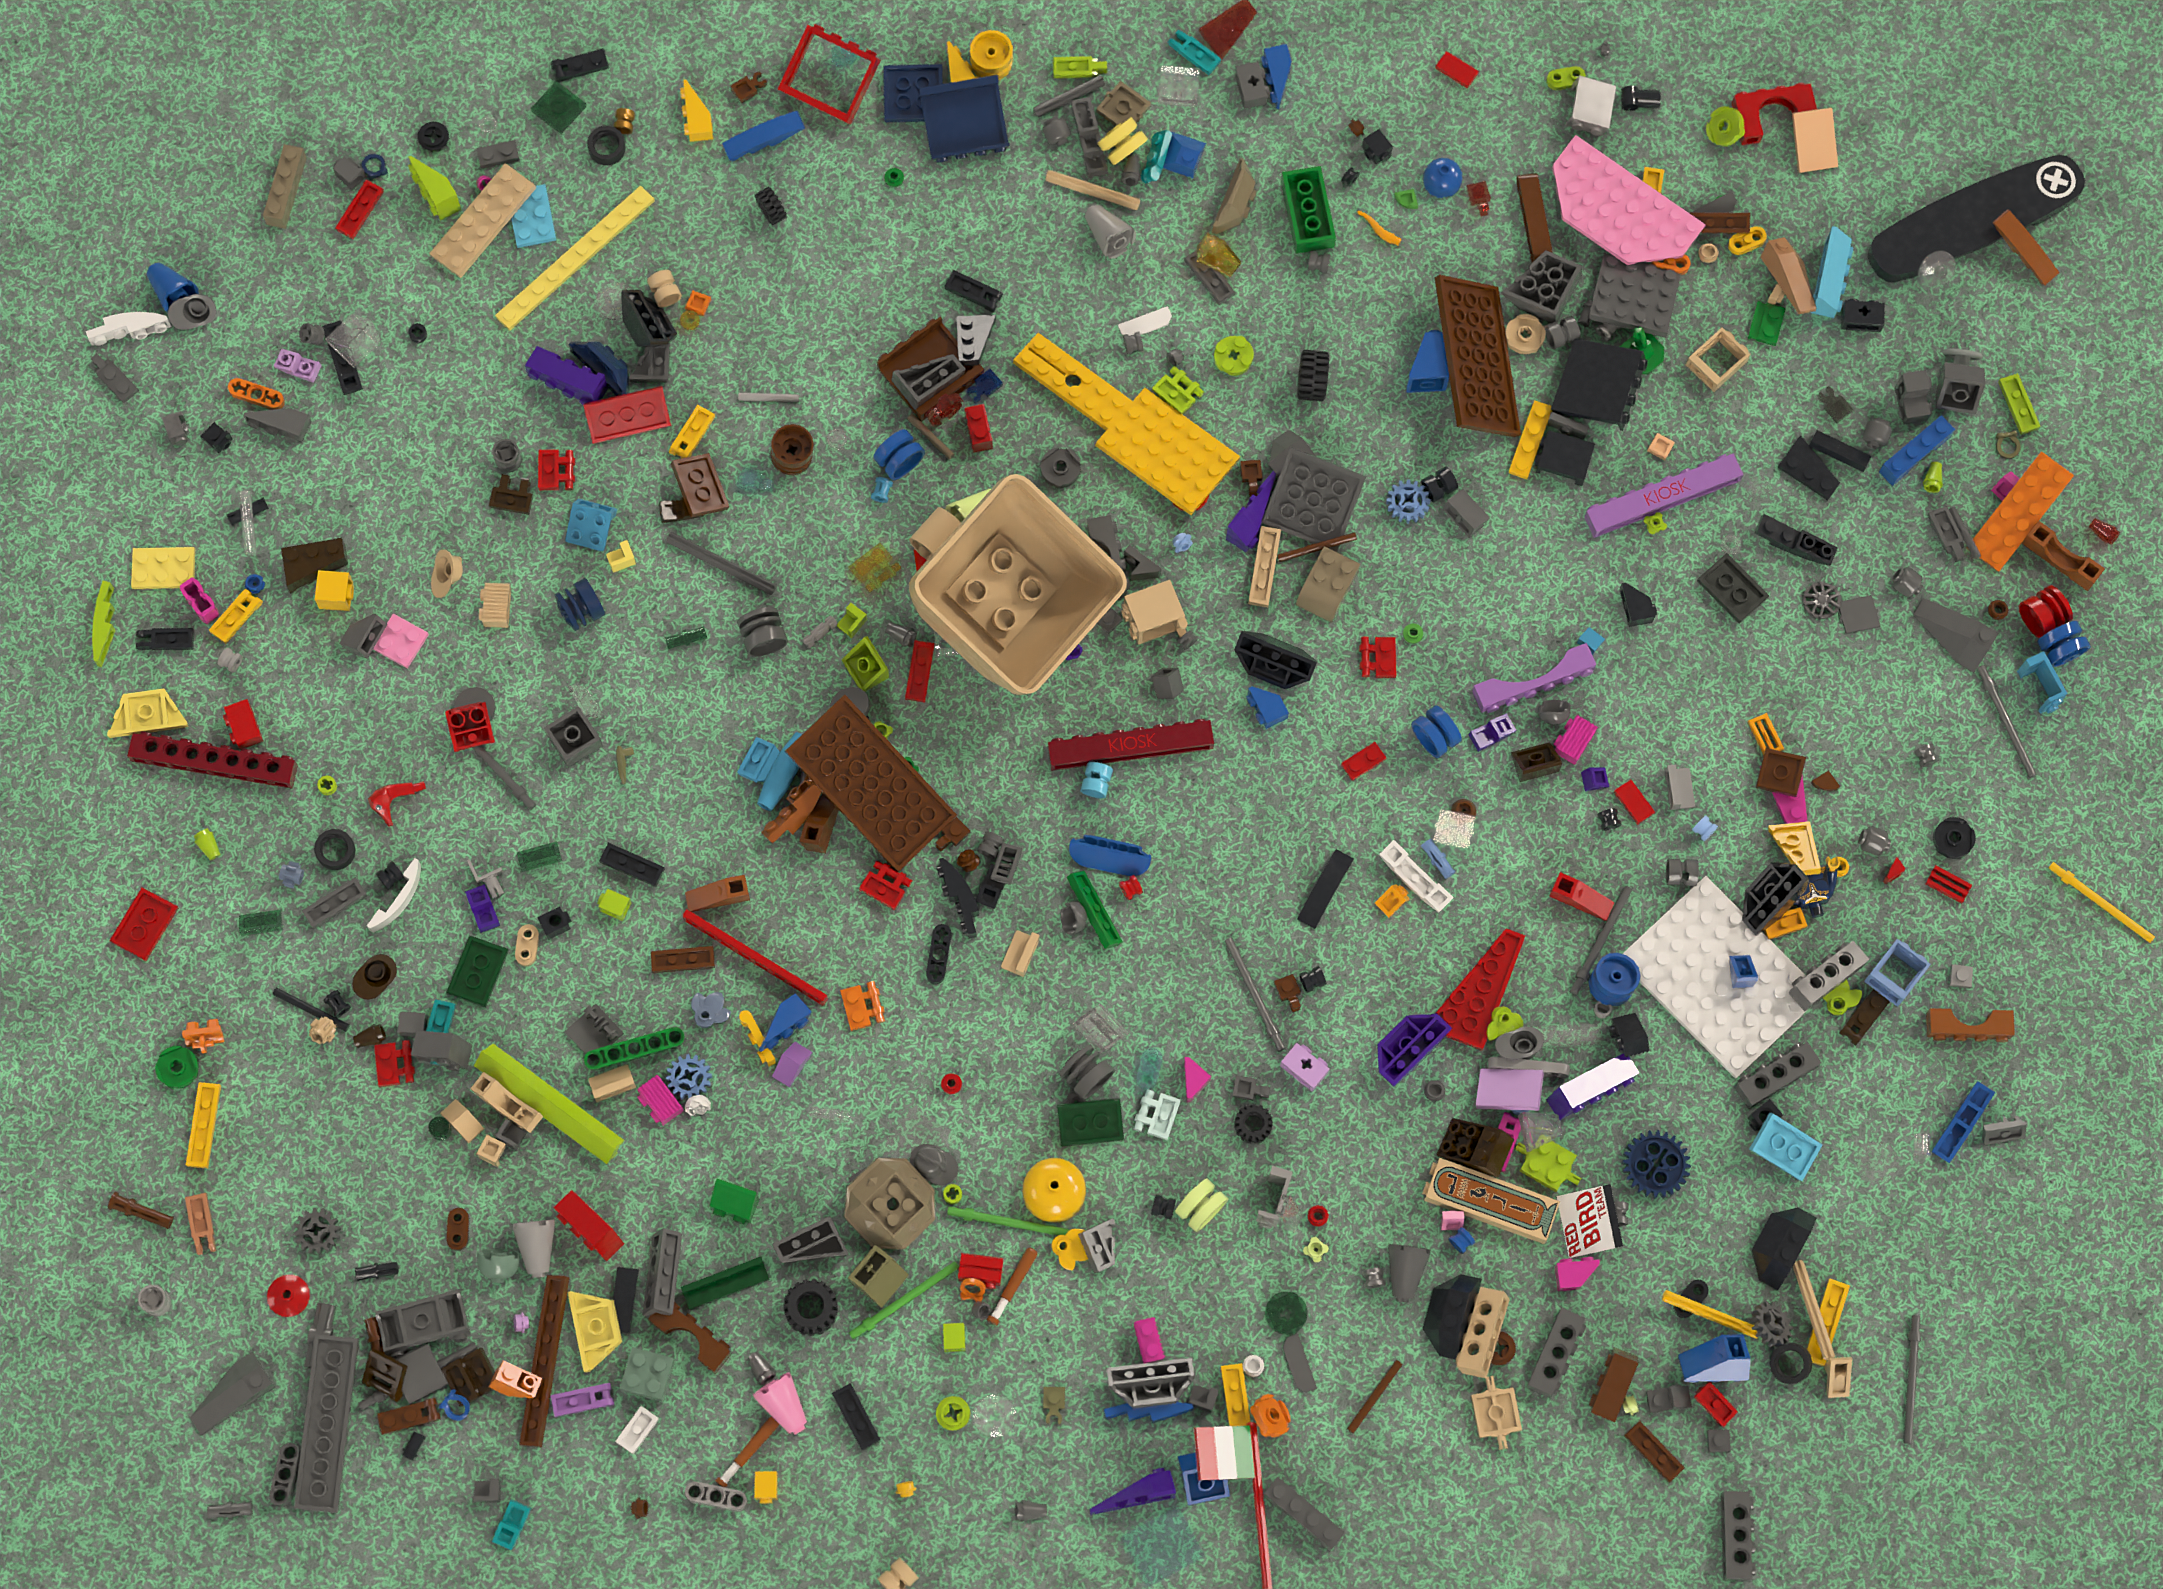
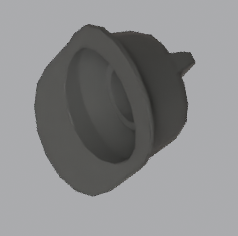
M203 294L187 296L171 304L168 310V319L178 329H192L210 323L215 318L217 312L216 305L210 297Z
M1526 1026L1499 1036L1496 1040L1495 1048L1497 1053L1505 1059L1530 1060L1543 1047L1544 1037L1538 1029Z
M921 1144L911 1152L910 1163L924 1179L939 1186L947 1185L958 1174V1164L955 1158L935 1145Z

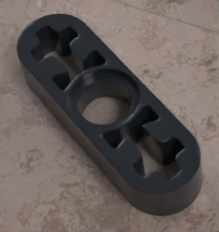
M939 924L934 928L929 952L926 977L931 984L935 985L942 983L945 979L952 933L950 927L945 924ZM941 929H944L945 933L948 934V936L943 938V944H947V946L939 944L940 938L937 933H940ZM941 949L945 952V956L943 959L937 960L933 957V952ZM935 964H944V966L939 965L938 968L939 974L942 975L938 976L937 979H933V975L930 973H934Z

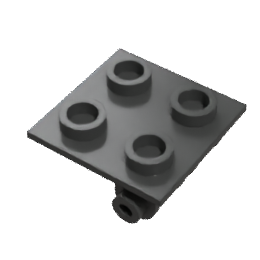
M594 1004L592 1007L588 1006L584 1010L585 1013L564 1031L585 1054L591 1050L612 1045L624 1034L597 1004ZM591 1055L589 1058L593 1062L597 1056Z

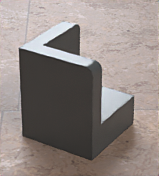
M1161 668L1151 676L1158 699H1174L1184 691L1179 668Z
M401 1011L397 1032L400 1036L415 1037L416 1030L426 1031L428 1017L425 1013Z
M505 1119L495 1137L497 1140L505 1143L507 1147L517 1151L527 1132L513 1125L510 1120Z
M1193 1385L1188 1404H1193L1195 1408L1212 1413L1219 1390L1212 1387L1207 1389Z
M494 1478L490 1479V1481H475L472 1501L474 1503H501V1480Z

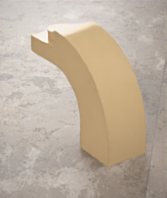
M484 1072L470 1088L498 1113L529 1133L532 1132L543 1118L538 1111L516 1098L497 1080Z

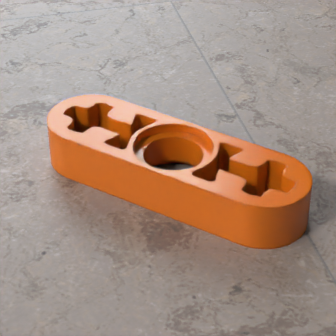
M234 378L228 384V390L234 398L270 410L282 409L284 407L285 399L279 391L240 378ZM240 384L242 389L247 390V395L243 390L238 389L235 392L233 387H237ZM255 390L262 392L261 397L258 399L251 397L252 392ZM266 393H268V398L275 399L278 397L280 402H275L273 405L272 401L266 398Z

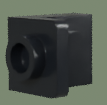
M215 422L200 436L217 453L228 449L233 440L230 433L224 431Z

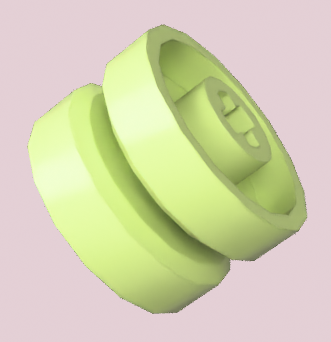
M1207 1178L1193 1188L1175 1210V1213L1181 1219H1186L1195 1213L1189 1220V1226L1196 1233L1206 1226L1228 1201V1198L1221 1191L1209 1198L1214 1191L1215 1185Z

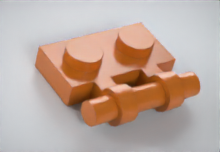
M875 981L867 983V992L862 993L861 985L840 990L851 1031L871 1026L869 1018L874 1016L877 1023L885 1022L883 1015L885 1010L881 1006L879 1000L880 992L876 988ZM871 999L873 1006L871 1010L866 1008L865 1000Z

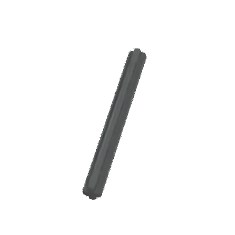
M673 532L667 537V543L769 595L774 593L776 589L774 583Z

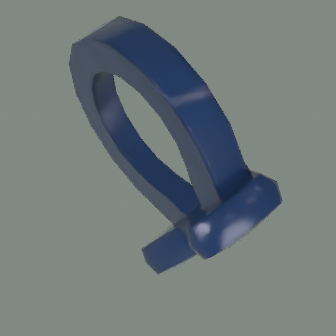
M369 154L362 160V168L370 181L376 177L388 174V170L385 168V160L379 154ZM375 158L380 160L381 167L379 171L373 173L366 168V163L370 159Z

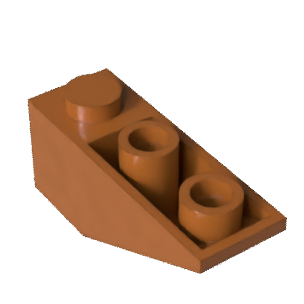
M745 874L724 878L685 892L688 910L691 912L750 901Z

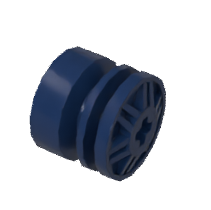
M586 578L573 584L575 590L573 595L567 588L563 589L566 599L562 597L560 592L554 594L557 607L563 619L574 631L579 630L576 621L578 619L583 626L587 625L585 615L588 614L593 621L606 615L597 595Z

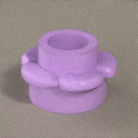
M521 1312V1314L514 1315V1330L523 1334L525 1329L529 1328L528 1316H524V1313Z

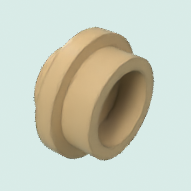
M1704 244L1700 247L1698 256L1703 262L1712 263L1718 257V249L1713 244Z

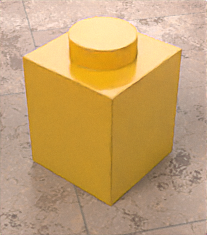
M755 1471V1499L760 1500V1504H772L773 1500H777L778 1497L777 1471Z

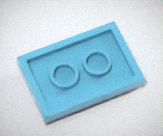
M537 185L534 192L511 218L517 248L556 241L546 185Z
M1769 1113L1749 1150L1794 1178L1803 1181L1822 1144L1775 1114Z

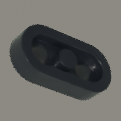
M1693 1280L1680 1296L1701 1304L1707 1297L1709 1288L1704 1281ZM1699 1288L1700 1295L1694 1294L1693 1289ZM1673 1306L1675 1314L1680 1318H1688L1693 1314Z

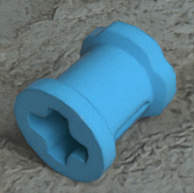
M878 477L875 480L876 487L874 493H871L870 497L874 501L887 503L889 500L887 496L890 487L893 486V482L887 478Z

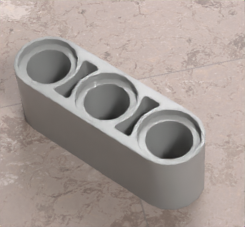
M691 1482L685 1488L687 1499L695 1504L733 1512H741L748 1505L747 1497L739 1490L700 1482ZM694 1487L701 1489V1494L697 1498H692L689 1495L690 1490ZM713 1492L722 1493V1499L719 1502L711 1501ZM736 1496L743 1498V1504L739 1507L732 1505V1499Z

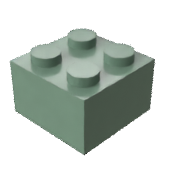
M632 1347L620 1390L624 1393L663 1403L675 1365L674 1358Z

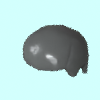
M1545 700L1542 702V706L1539 707V717L1550 725L1563 724L1569 719L1571 705L1562 700Z
M1071 901L1065 903L1068 906L1060 911L1061 923L1065 933L1072 934L1082 931L1087 922L1086 910L1079 902Z

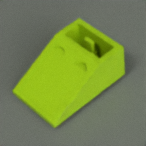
M411 155L408 156L410 164L407 166L411 172L410 175L414 183L418 184L419 191L424 200H427L433 216L437 215L441 221L461 211L457 194L448 178Z

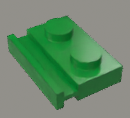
M1757 301L1748 339L1776 346L1786 308Z

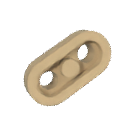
M530 924L522 926L518 931L515 958L521 966H530L537 958L539 932L535 926ZM526 932H532L530 937L524 936ZM529 952V956L524 958L522 953Z

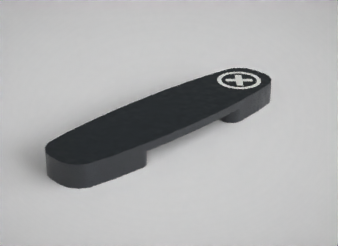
M2058 154L1983 179L1919 209L1876 235L1868 249L1869 263L1879 278L1893 283L1938 270L1944 263L2004 239L1993 222L2006 210H2010L2025 228L2030 225H2038L2076 202L2085 187L2084 175L2072 158Z

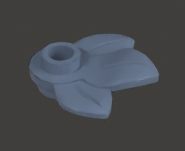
M721 992L711 993L707 997L700 993H696L693 996L691 1008L695 1012L694 1020L699 1027L708 1028L714 1023H723L730 1017L731 1011L723 1008L724 997ZM707 1015L708 1018L704 1019L701 1016Z

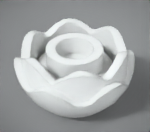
M703 1095L692 1096L685 1104V1111L691 1116H694L696 1113L703 1115L707 1110H710L711 1102Z

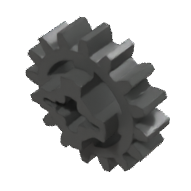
M313 1208L311 1214L306 1210L304 1218L298 1217L301 1221L300 1224H294L298 1231L293 1232V1235L299 1237L295 1242L298 1245L302 1244L301 1249L303 1251L309 1248L308 1252L310 1254H313L314 1250H316L321 1255L322 1249L329 1252L328 1246L332 1245L335 1247L334 1239H340L336 1232L340 1231L341 1228L340 1226H335L339 1222L338 1219H332L333 1213L329 1212L326 1214L324 1208L320 1210V1213L316 1208ZM320 1218L327 1220L330 1225H323ZM316 1227H319L322 1230L318 1232V1235H315L313 1233L314 1231H316ZM330 1235L329 1238L325 1242H323L326 1236ZM305 1238H312L314 1245L308 1243Z
M1765 1301L1754 1307L1755 1310L1751 1312L1754 1317L1750 1321L1755 1325L1752 1327V1330L1757 1331L1756 1337H1761L1763 1344L1768 1342L1769 1347L1775 1346L1778 1348L1789 1342V1338L1793 1336L1790 1333L1793 1327L1789 1325L1792 1320L1786 1317L1788 1312H1782V1306L1776 1307L1775 1302L1769 1303Z

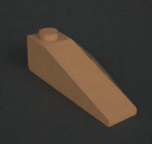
M1785 237L1769 240L1761 255V259L1798 314L1816 311V304L1803 260Z

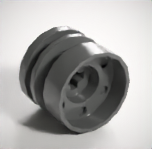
M759 608L744 614L738 619L737 624L741 636L745 637L743 642L748 656H765L777 652L787 645L788 639L784 628L780 627L782 622L777 608Z
M1091 1044L1075 1052L1059 1072L1062 1078L1069 1076L1066 1080L1067 1084H1072L1078 1080L1074 1091L1082 1100L1088 1099L1097 1092L1115 1072V1069L1107 1060H1103L1098 1064L1095 1063L1100 1053L1095 1052L1092 1054L1094 1047Z

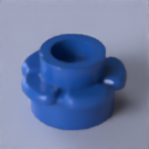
M252 574L247 577L245 589H248L252 594H257L260 590L264 589L265 582L260 575Z

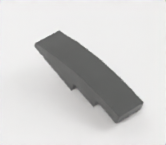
M1087 97L1071 101V106L1088 176L1091 178L1108 174V168L1103 150L1097 144L1101 139L1091 99Z

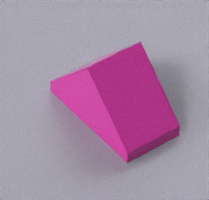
M1185 1057L1186 1102H1191L1210 1082L1211 1076L1190 1057Z

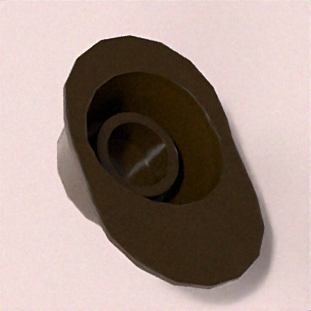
M384 954L374 955L369 958L353 976L352 987L355 994L361 999L366 1000L379 996L396 977L397 966L394 960Z

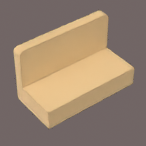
M1017 930L1001 968L1024 977L1040 940V935L1033 932L1031 935Z
M627 1064L588 1079L596 1102L636 1088Z

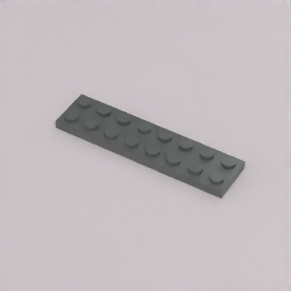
M315 1334L294 1509L339 1512L359 1338Z

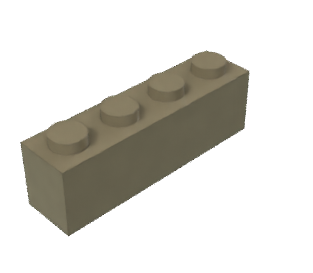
M286 144L283 146L263 213L266 225L284 229L287 227L307 159L303 148Z

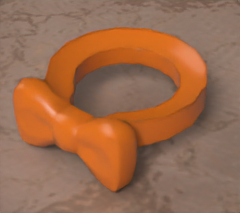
M973 1278L964 1279L960 1285L961 1300L973 1299L975 1302H982L986 1290L985 1284ZM975 1285L978 1286L981 1290L976 1293H971L965 1288V1286Z

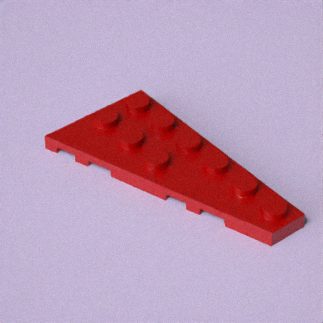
M1506 928L1445 1003L1438 1009L1435 1014H1438L1452 1027L1445 1037L1483 1051L1488 1038L1487 1028L1493 1021L1492 1012L1500 1006L1525 935Z

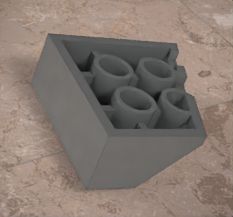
M1545 251L1521 276L1519 275L1514 280V283L1502 291V295L1518 309L1550 323L1558 322L1582 277V265Z

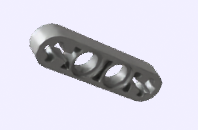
M1490 1057L1488 1059V1069L1543 1070L1544 1076L1568 1078L1570 1075V1065L1563 1063L1524 1059L1509 1060L1503 1057Z

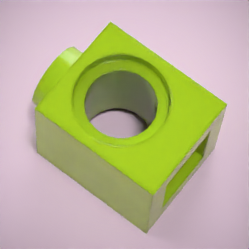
M607 888L605 894L602 893L597 904L599 905L600 912L623 921L632 902L630 898Z

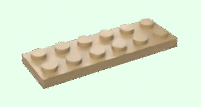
M505 163L429 254L458 277L462 278L534 192L536 186Z

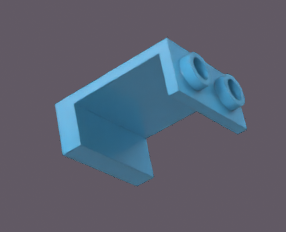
M2043 651L2026 659L2017 673L2020 678L2034 672L2036 673L2049 696L2038 711L2040 714L2045 711L2049 714L2059 708L2058 706L2064 702L2063 699L2068 693Z

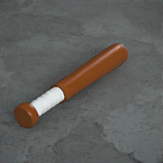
M1029 1247L1025 1250L1000 1296L1001 1299L992 1315L987 1317V1321L997 1326L999 1324V1318L1004 1308L1013 1298L1038 1256V1252L1035 1249Z
M772 1416L766 1420L733 1460V1464L723 1476L715 1480L718 1485L726 1488L728 1486L727 1482L740 1467L742 1468L779 1427V1423Z

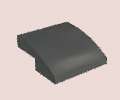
M428 1343L395 1359L408 1366L402 1391L409 1404L448 1384Z

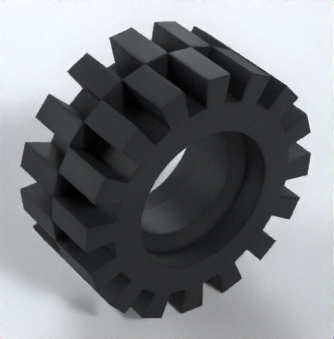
M769 186L755 194L754 197L761 212L771 225H775L787 217L781 201H779L778 196L775 195V192Z
M1253 1103L1250 1106L1248 1104L1241 1108L1236 1114L1234 1129L1237 1136H1240L1242 1141H1248L1247 1143L1250 1144L1251 1142L1257 1144L1259 1141H1264L1270 1135L1273 1125L1272 1116L1268 1113L1269 1110L1267 1108L1264 1109L1262 1105L1256 1106ZM1251 1116L1258 1117L1262 1123L1261 1128L1258 1131L1248 1130L1245 1125L1247 1118Z

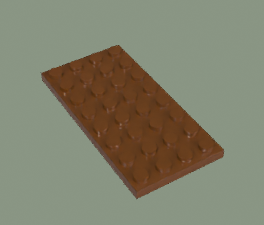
M1444 275L1434 277L1457 427L1515 438L1520 436L1521 430L1499 288L1493 285Z
M845 694L784 751L897 872L957 816Z

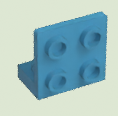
M577 499L572 504L565 541L594 550L604 551L610 523L616 517L617 508Z

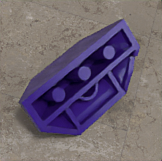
M1438 1014L1406 1015L1377 1044L1378 1073L1393 1087L1396 1086L1438 1046L1451 1031L1452 1027Z

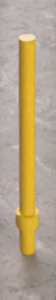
M2052 862L2049 869L2061 877V881L2067 885L2068 883L2149 943L2153 941L2154 935L2074 877L2075 875L2069 870L2065 871Z

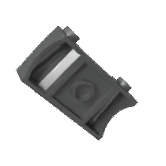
M459 1289L375 1312L381 1332L384 1353L393 1359L406 1354L409 1347L449 1337L450 1340L459 1343L467 1340V1337L471 1334L462 1294Z

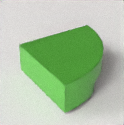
M1414 189L1394 193V197L1400 205L1408 209H1418L1419 206Z

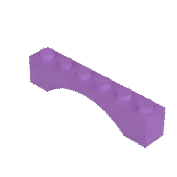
M1587 643L1569 649L1554 669L1537 679L1526 682H1506L1492 678L1474 685L1472 692L1481 713L1485 711L1492 713L1498 710L1501 705L1506 704L1510 706L1517 703L1518 699L1522 697L1529 699L1534 697L1538 691L1544 690V692L1554 689L1555 685L1559 683L1566 685L1574 681L1575 677H1587L1593 673L1596 662Z

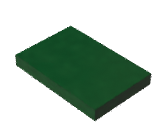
M469 935L446 993L486 1008L509 949Z
M1120 1098L1057 1104L1061 1147L1124 1140Z

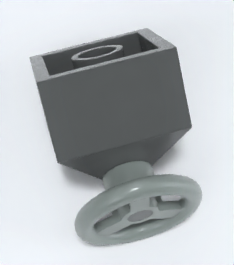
M1965 349L1943 350V355L1954 358L1953 364L1944 363L1936 390V408L1976 414L1985 386V368L1969 365L1970 360H1981L1983 355L1979 352Z

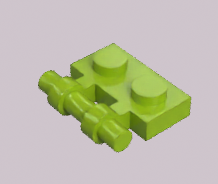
M1174 366L1170 370L1174 377L1171 379L1165 374L1152 387V391L1183 415L1195 403V398L1191 395L1196 394L1200 398L1205 392L1196 381L1193 382L1186 376L1187 373ZM1182 382L1188 388L1184 390L1178 383Z

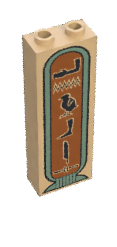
M1439 1158L1437 1163L1433 1162L1429 1172L1430 1175H1433L1431 1182H1426L1422 1193L1426 1195L1424 1201L1448 1210L1464 1211L1465 1216L1545 1244L1560 1201Z

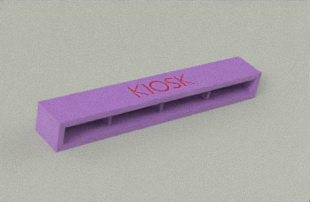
M1723 454L1713 462L1705 461L1699 464L1695 469H1684L1677 476H1666L1659 483H1648L1641 490H1630L1623 497H1612L1605 504H1594L1587 509L1584 518L1593 537L1596 538L1642 520L1646 516L1655 515L1656 512H1663L1740 482L1744 474L1734 454L1728 456Z

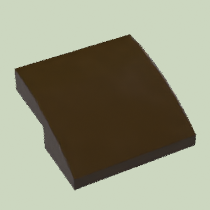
M478 1348L467 1356L458 1358L441 1369L451 1390H456L455 1394L463 1396L469 1403L493 1391V1389L489 1388L495 1371L483 1348ZM457 1400L460 1407L464 1406L462 1402Z

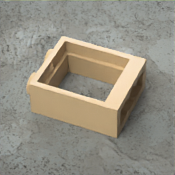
M1721 328L1688 358L1686 366L1715 392L1748 362L1751 354H1749L1748 349L1744 345H1740L1735 340L1731 332ZM1718 342L1739 360L1721 377L1700 359Z

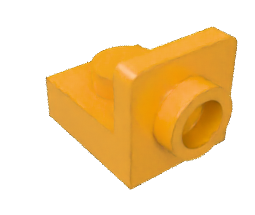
M1395 884L1375 904L1390 918L1410 898L1407 896L1408 892L1404 887Z

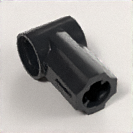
M1625 86L1621 89L1622 109L1625 111H1629V109L1630 111H1635L1638 108L1660 107V90H1639L1636 86Z

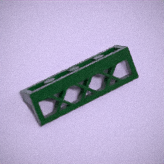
M760 1256L681 1287L690 1311L770 1279Z

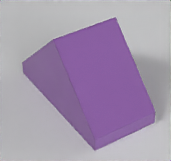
M794 1042L782 1054L772 1077L790 1088L813 1052Z

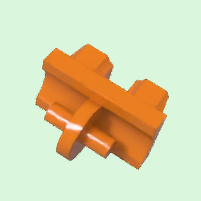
M217 1019L208 1020L206 1028H200L197 1022H188L186 1030H182V1037L185 1040L186 1047L200 1048L202 1054L207 1053V1047L214 1046L215 1043L224 1042V1035Z

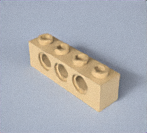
M1480 1287L1479 1293L1475 1295V1307L1473 1313L1468 1318L1469 1326L1467 1333H1464L1462 1338L1463 1346L1461 1353H1458L1456 1358V1365L1462 1374L1481 1378L1487 1377L1510 1300L1504 1291ZM1491 1309L1488 1315H1483L1486 1310ZM1485 1329L1483 1334L1477 1335L1480 1330ZM1475 1349H1479L1477 1354L1471 1355Z

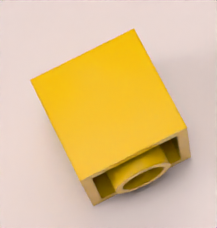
M318 570L315 601L319 609L350 611L351 600H353L354 585L348 572Z

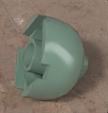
M500 1248L482 1249V1252L477 1251L478 1269L484 1277L491 1278L493 1283H503L505 1278L512 1277L519 1268L520 1252L512 1249V1254Z

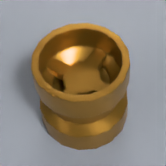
M627 108L617 109L615 112L616 121L613 127L622 134H631L633 132L632 121L635 119V112Z

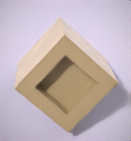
M486 1135L477 1155L480 1159L499 1167L500 1162L498 1160L506 1144Z

